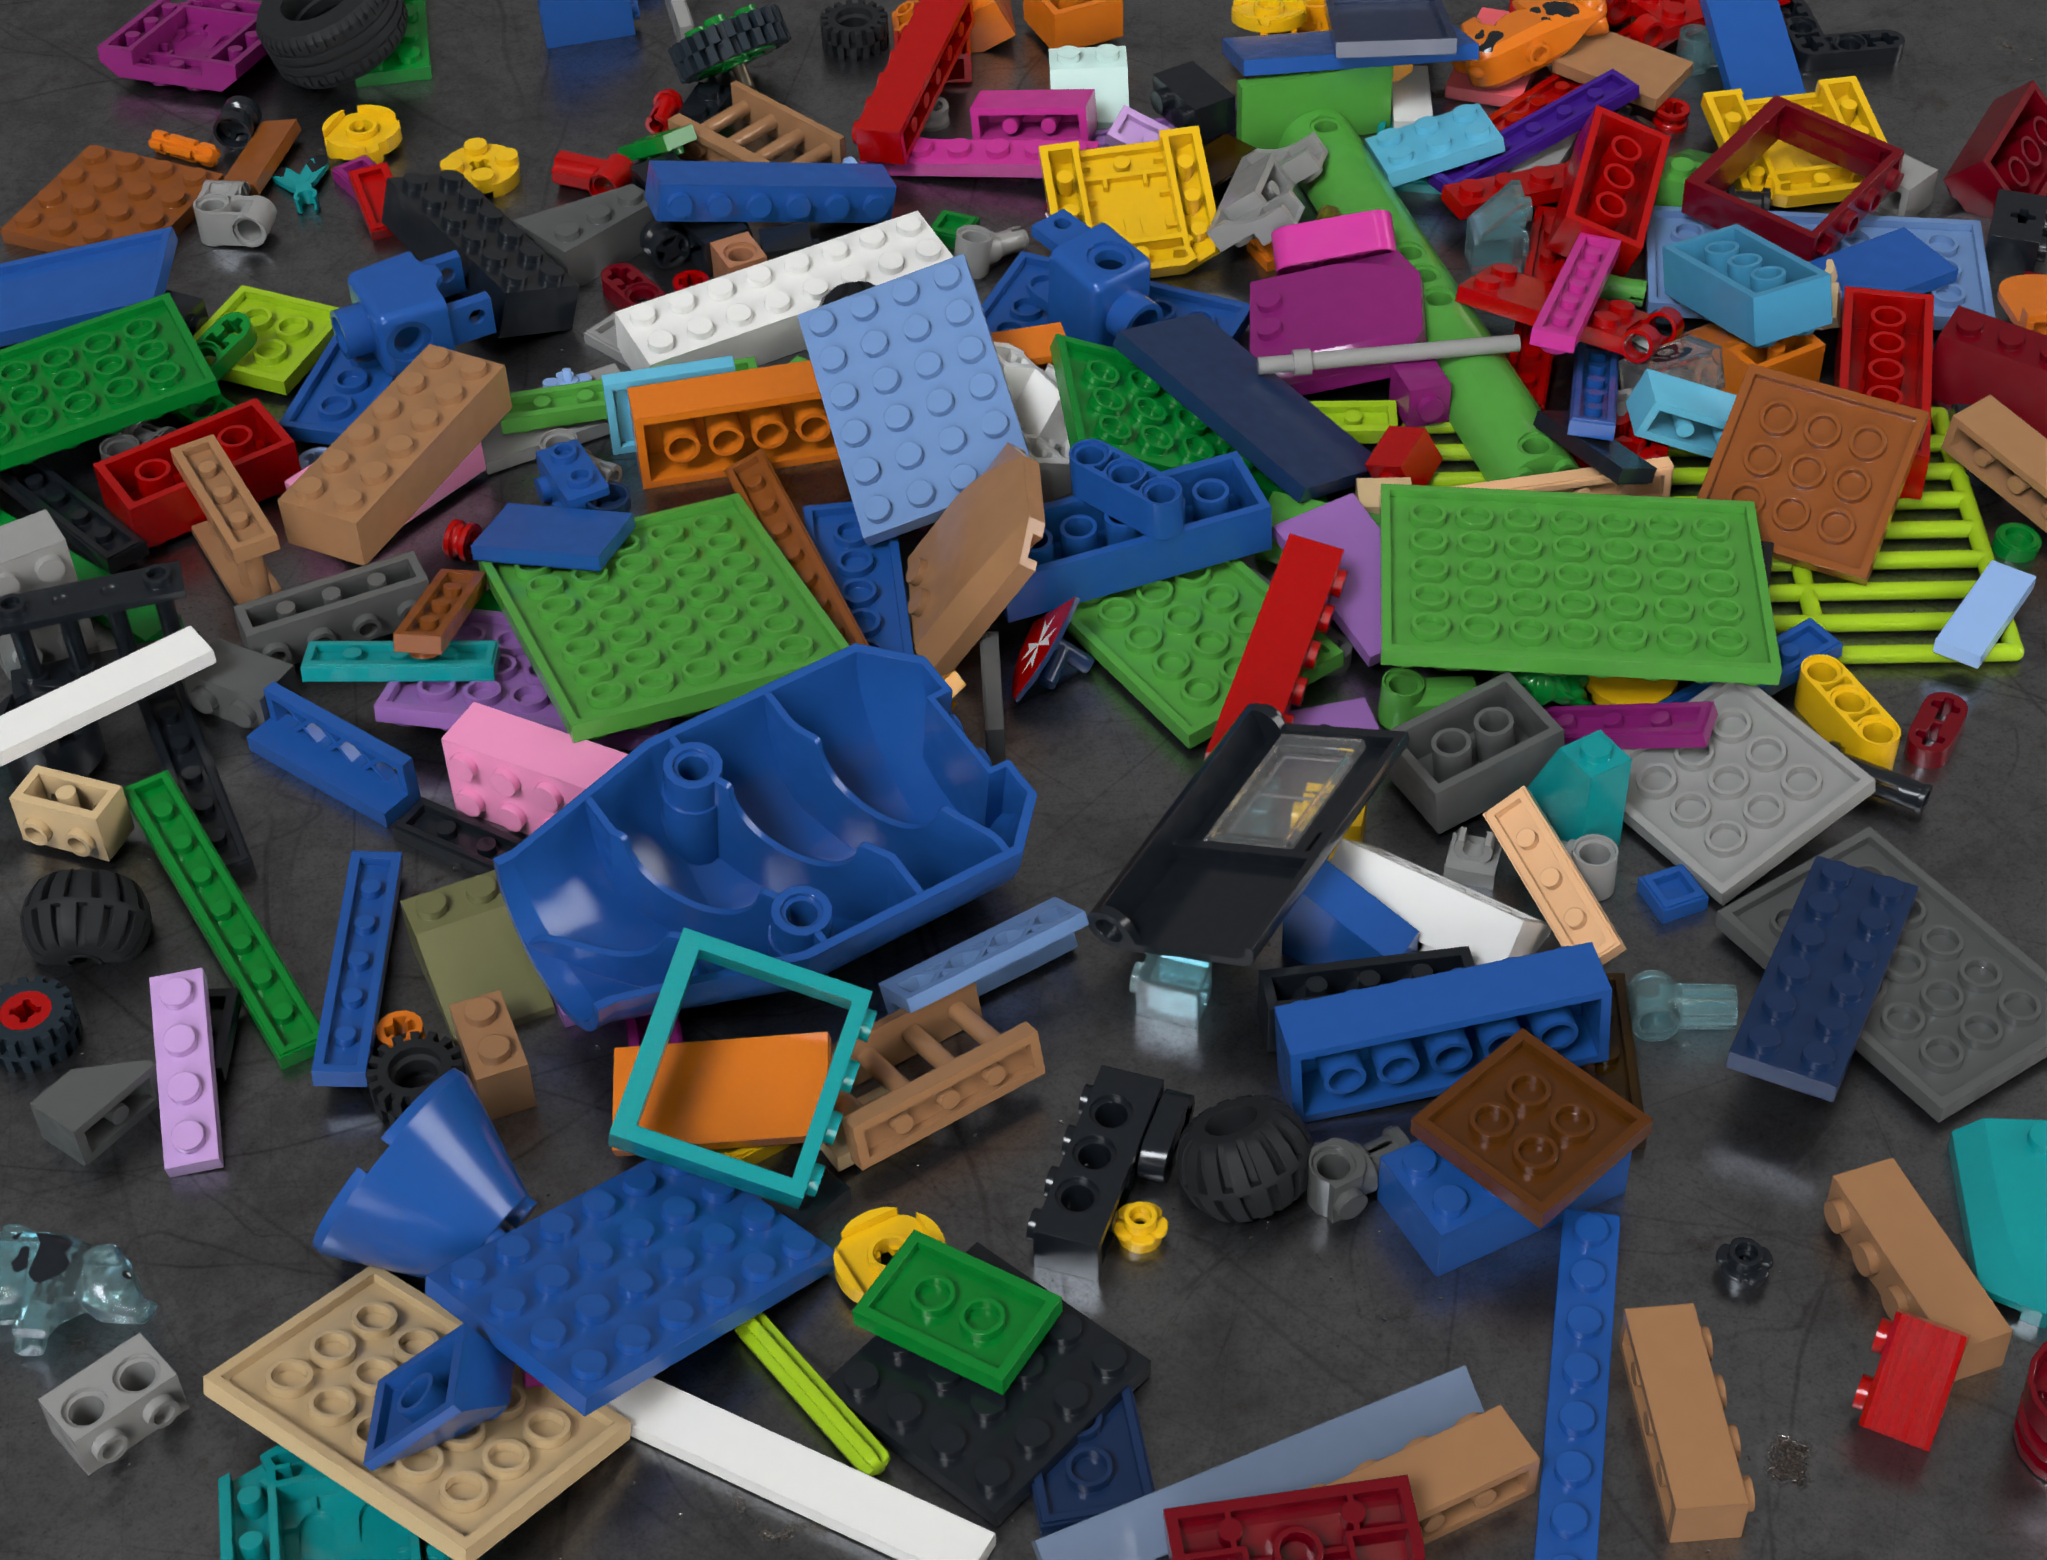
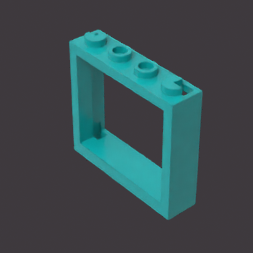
M684 927L609 1133L608 1146L799 1210L804 1195L815 1197L818 1191L825 1165L816 1163V1159L822 1142L830 1145L834 1143L843 1113L833 1109L839 1091L850 1094L860 1065L859 1061L850 1059L856 1040L868 1041L877 1015V1011L868 1008L873 991ZM698 959L849 1010L792 1177L639 1126Z

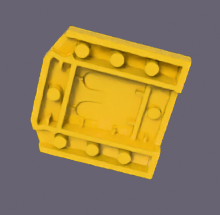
M1856 76L1821 79L1817 81L1815 92L1780 96L1887 143ZM1741 88L1703 93L1700 105L1718 147L1720 148L1773 97L1744 100V93ZM1778 139L1733 183L1736 190L1762 191L1763 188H1770V205L1792 208L1842 202L1865 177Z
M1199 125L1159 130L1157 141L1080 150L1079 141L1038 146L1049 216L1065 209L1090 228L1100 223L1108 224L1148 257L1151 264L1150 279L1186 274L1221 253L1207 234L1216 214V206Z

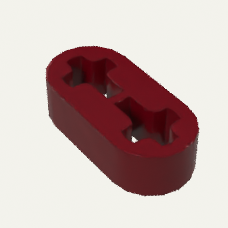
M1935 692L1928 695L1923 701L1909 728L1904 749V755L1912 765L1929 770L1938 769L1948 762L1963 732L1967 717L1968 706L1961 697L1948 692ZM1941 715H1946L1944 722L1937 719ZM1928 739L1936 741L1931 747L1926 746Z

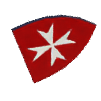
M1075 596L1032 623L1013 673L1012 694L1016 702L1022 699L1038 676V683L1042 687L1055 689L1066 663L1083 674H1086L1092 667L1094 657L1062 638L1080 598Z

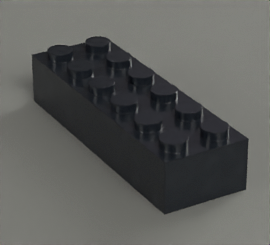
M443 170L440 174L422 175L419 173H406L403 177L387 178L382 223L420 261L456 250L461 257L467 291L455 295L459 299H463L486 291L491 297L497 331L494 334L498 338L572 330L580 285L552 260L542 248L536 245L522 229L518 228L500 209L487 199L481 191L471 184L462 173L454 170ZM445 268L444 270H442V275H446L450 271V268ZM480 309L473 311V313L477 316Z

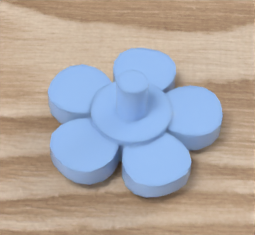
M563 368L561 372L556 373V378L544 379L542 385L545 388L592 381V376L587 373H580L574 376L570 368Z

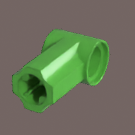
M1392 668L1386 671L1382 677L1377 719L1381 725L1391 730L1477 687L1474 676L1424 678L1419 672L1411 668Z

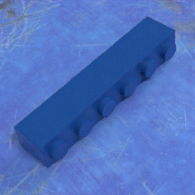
M649 160L644 198L656 221L882 223L890 220L892 217L897 187L883 164Z

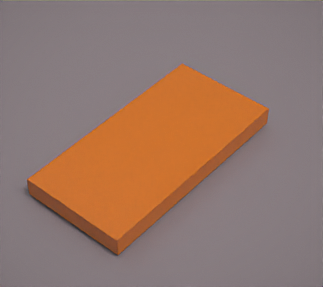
M828 1031L670 1043L666 1047L639 1126L709 1150L804 1143L831 1064V1037ZM641 1046L614 1048L612 1124ZM612 1147V1152L616 1157L635 1155Z

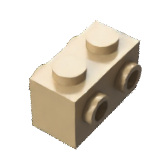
M35 765L9 797L23 840L35 845H46L73 852L79 856H89L110 862L135 829L121 785Z

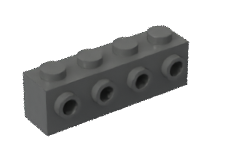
M413 550L233 606L244 648L290 664H297L303 661L308 642L369 641L394 633L428 587L429 580Z

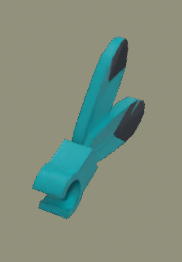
M318 155L310 159L300 175L287 167H277L271 179L275 184L294 193L293 198L298 213L302 214L304 212L302 206L306 204H314L315 210L320 209L318 194L313 187L316 186L328 170V157L326 155Z

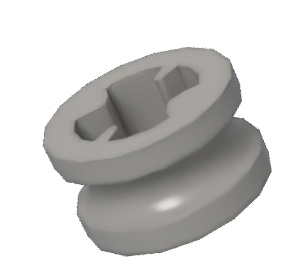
M938 98L923 131L936 132L948 127L950 123L948 114L949 103L946 99Z

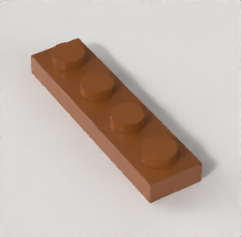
M440 569L393 633L394 652L409 653L411 657L417 659H429L442 655L487 589L486 572Z

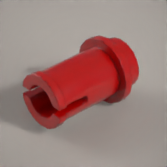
M664 89L654 96V107L645 120V127L651 134L669 130L667 119L676 115L683 106L682 97L677 91Z

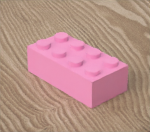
M473 702L441 738L456 810L462 811L468 816L479 817L504 826L510 831L521 832L527 835L532 834L628 755L627 753L589 740L573 743L568 733L477 702Z

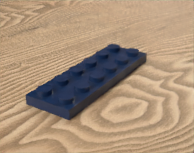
M1817 855L1729 1050L1726 1067L1834 1103L1914 905L1919 886L1900 881L1891 876H1883L1860 869L1842 861L1831 860Z

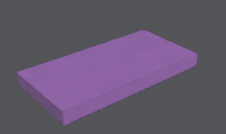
M1351 493L1274 525L1272 537L1282 550L1290 533L1344 549L1340 569L1347 570L1348 575L1341 597L1331 596L1329 604L1335 606L1333 620L1368 667L1380 663V528L1356 496Z

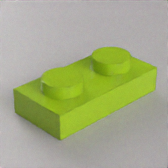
M1396 400L1309 401L1360 444L1378 443L1389 426H1398Z

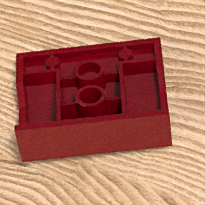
M1408 1474L1163 1509L1169 1560H1425V1546Z

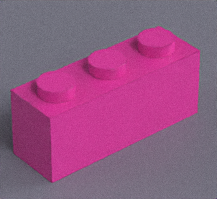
M1095 89L980 90L970 107L973 139L992 140L1002 138L1005 140L1043 139L1065 141L1081 139L1091 141L1098 127Z

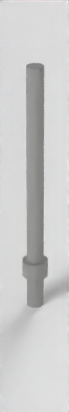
M1519 334L1321 352H1311L1310 348L1294 349L1288 355L1257 357L1258 375L1292 372L1293 376L1312 375V370L1520 352L1521 341Z

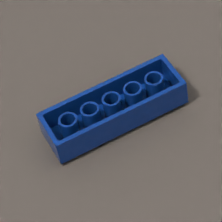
M1238 451L1161 471L1177 480L1181 484L1183 493V530L1179 535L1171 539L1156 540L1078 499L1075 495L1044 503L1045 528L1043 538L1030 549L1028 557L1037 561L1036 571L1006 606L1003 613L1008 623L1052 611L1075 596L1080 598L1079 603L1270 550L1272 549L1271 505Z
M1588 942L1275 1006L1278 1078L1287 1105L1298 1114L1303 1123L1441 1095L1521 1028L1528 1031L1576 1066L1609 1060L1612 987L1593 943Z

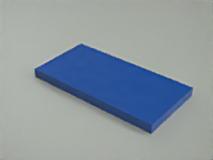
M1452 24L1457 36V54L1335 58L1329 31L1222 38V54L1243 76L1479 60V43Z
M172 226L0 263V347L21 343L165 294L178 243V238Z

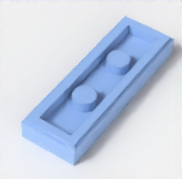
M1991 560L1935 639L1933 652L1978 669L2034 589L2037 576Z

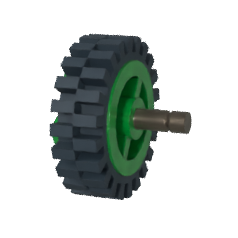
M750 4L734 11V16L726 18L724 13L718 14L703 21V26L686 32L684 39L668 49L681 83L690 84L733 71L737 81L757 91L754 88L755 85L747 64L773 52V50L782 47L783 44L788 43L792 39L779 6L773 4L759 9L756 8L755 4Z

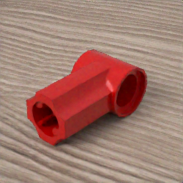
M560 150L554 157V165L551 170L552 180L554 183H558L559 186L586 191L593 196L632 184L630 167L634 163L628 157L618 153H613L606 159Z

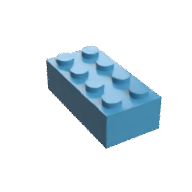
M1738 224L1662 246L1665 294L1680 302L1683 306L1702 315L1705 319L1724 328L1727 332L1749 343L1752 347H1771L1777 343V340L1790 336H1806L1812 334L1816 328L1832 324L1831 274Z

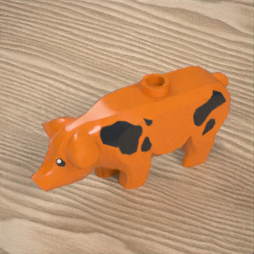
M1513 0L1512 6L1516 11L1504 15L1495 25L1483 24L1477 17H1473L1461 24V31L1479 43V60L1451 61V63L1458 72L1467 74L1471 84L1477 87L1495 89L1507 85L1566 55L1573 49L1583 34L1585 36L1608 34L1609 25L1606 18V0Z

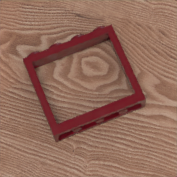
M1775 95L1685 180L1681 213L1716 229L1738 224L1809 262L1833 253L1836 245L1845 236H1851L1859 222L1868 213L1873 214L1876 211L1881 200L1890 191L1895 192L1904 177V174L1901 173L1904 150ZM1778 139L1865 177L1813 231L1724 192Z

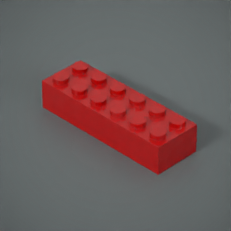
M1845 286L1841 305L1840 328H1837L1834 386L1929 412L1928 424L1900 495V498L1921 500L1930 459L1934 295Z

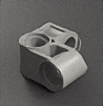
M205 180L201 192L193 202L200 240L203 244L212 247L223 245L258 247L264 243L276 220L277 210L275 205L264 196H248L251 188L247 181Z

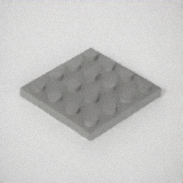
M1715 682L1689 701H1714L1718 716L1707 747L1623 749L1632 759L1623 821L1675 866L1679 864L1684 865L1703 890L1724 906L1876 791L1875 779L1758 686H1748L1742 683Z

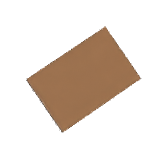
M1609 31L1606 35L1585 36L1583 34L1570 52L1553 60L1551 72L1575 82L1586 84L1607 71L1614 69L1639 85V97L1630 103L1656 111L1692 74L1694 62Z

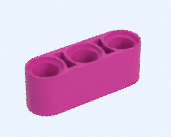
M1369 210L1297 223L1277 228L1271 233L1277 276L1397 251L1392 214L1387 210Z

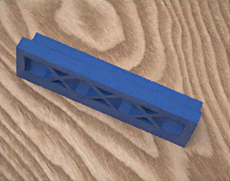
M274 681L263 689L270 718L246 736L250 751L386 828L391 826L421 799L412 757Z

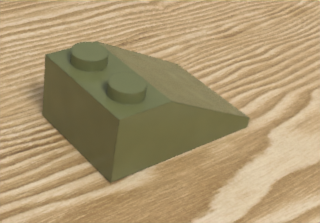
M495 870L400 901L410 944L455 1046L457 1045V1040L448 1005L500 990L514 1027L555 1013L549 991L532 965L513 926L499 888Z

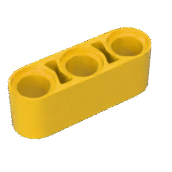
M1824 654L1810 655L1805 658L1800 666L1794 698V706L1797 711L1827 742L1830 743L1833 740L1840 742L1841 746L1845 748V753L1893 771L1901 737V728L1898 723L1839 660Z

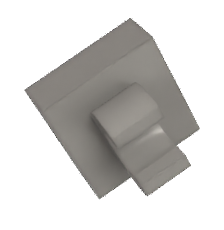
M1460 827L1458 833L1453 832L1443 876L1462 885L1493 890L1502 857L1503 848L1501 844L1496 840L1494 832L1487 831L1486 838L1467 835L1468 828Z

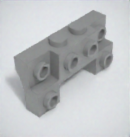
M1315 132L1289 146L1279 149L1257 148L1241 158L1207 231L1208 236L1220 252L1234 244L1236 247H1241L1256 237L1264 246L1272 241L1271 233L1275 229L1299 222L1305 207L1292 190L1295 184L1300 181L1303 184H1307L1317 178L1323 171L1322 166L1328 154L1327 148Z

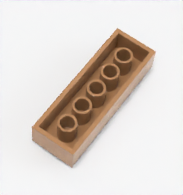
M429 344L278 499L288 543L358 565H367L510 411L512 403L505 365Z

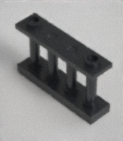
M180 561L153 564L146 568L18 594L11 593L0 597V636L11 635L21 665L20 669L10 671L14 700L28 693L27 685L46 680L72 682L158 641L136 644L126 612L128 609L155 604L164 638L182 630L174 600L186 598ZM107 614L117 648L88 654L78 620ZM59 624L69 658L41 664L30 630Z

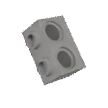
M140 1332L38 1399L52 1434L88 1476L105 1464L116 1461L126 1450L157 1429L168 1426L178 1415L189 1409L177 1373Z

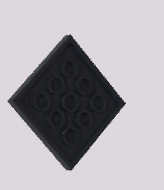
M978 1242L965 1252L1047 1290ZM1062 1300L1063 1312L1004 1395L877 1335L825 1382L880 1442L988 1522L998 1527L1032 1493V1483L1041 1472L1044 1478L1078 1444V1436L1083 1431L1091 1428L1101 1413L1102 1418H1104L1122 1400V1392L1128 1386L1132 1385L1134 1392L1151 1375V1360Z

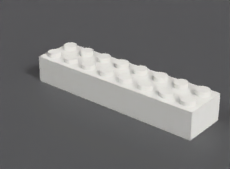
M917 210L616 311L614 313L617 347L631 370L731 355L733 359L755 356L756 364L760 366L807 349L797 315L817 308L822 298L837 285L846 282L863 281L877 286L950 259L953 255Z

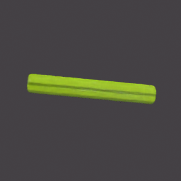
M764 1312L735 1328L739 1338L856 1470L871 1477L875 1475L880 1476L885 1472V1466L891 1460L889 1451L842 1401Z

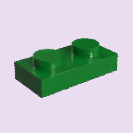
M689 124L642 137L618 147L617 150L619 154L628 157L631 161L638 159L639 163L670 152H674L676 155L685 152L683 145L696 140L697 136L693 125Z

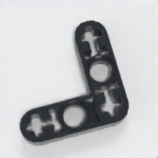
M1791 0L1790 3L1780 6L1797 65L1801 70L1822 71L1890 65L1899 62L1902 58L1905 38L1901 33L1882 29L1824 35L1811 9L1804 0Z

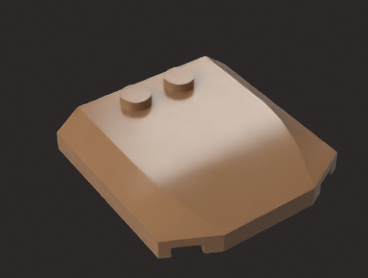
M1007 442L988 468L955 497L907 558L908 570L906 581L909 583L910 598L908 613L911 616L913 651L915 655L925 656L941 676L954 671L1036 571L1037 561L1028 557L1030 549L1043 538L1045 528L1039 462L1034 458L1025 455L1026 451Z

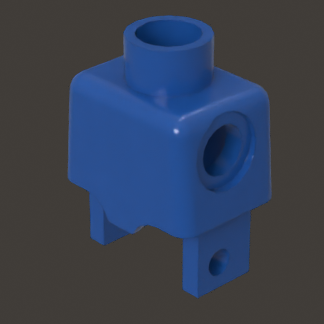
M1062 209L1031 225V236L1052 251L1049 259V280L1030 289L1029 299L1048 313L1047 324L1061 322L1064 332L1068 337L1115 348L1112 344L1118 331L1162 321V308L1149 298L1150 260L1108 224L1100 223L1090 228L1071 213Z
M456 250L423 261H418L411 251H407L350 273L347 280L352 304L330 311L332 328L346 359L350 360L373 352L385 372L393 377L398 376L429 344L455 351V346L497 332L491 297L486 291L446 304L444 298L467 291L461 257ZM445 268H450V271L443 276L441 271ZM480 309L477 316L469 317L473 311Z

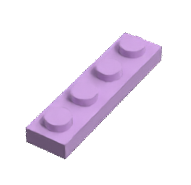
M196 968L150 977L164 1170L172 1178L223 1168L224 1159L207 976L203 968Z

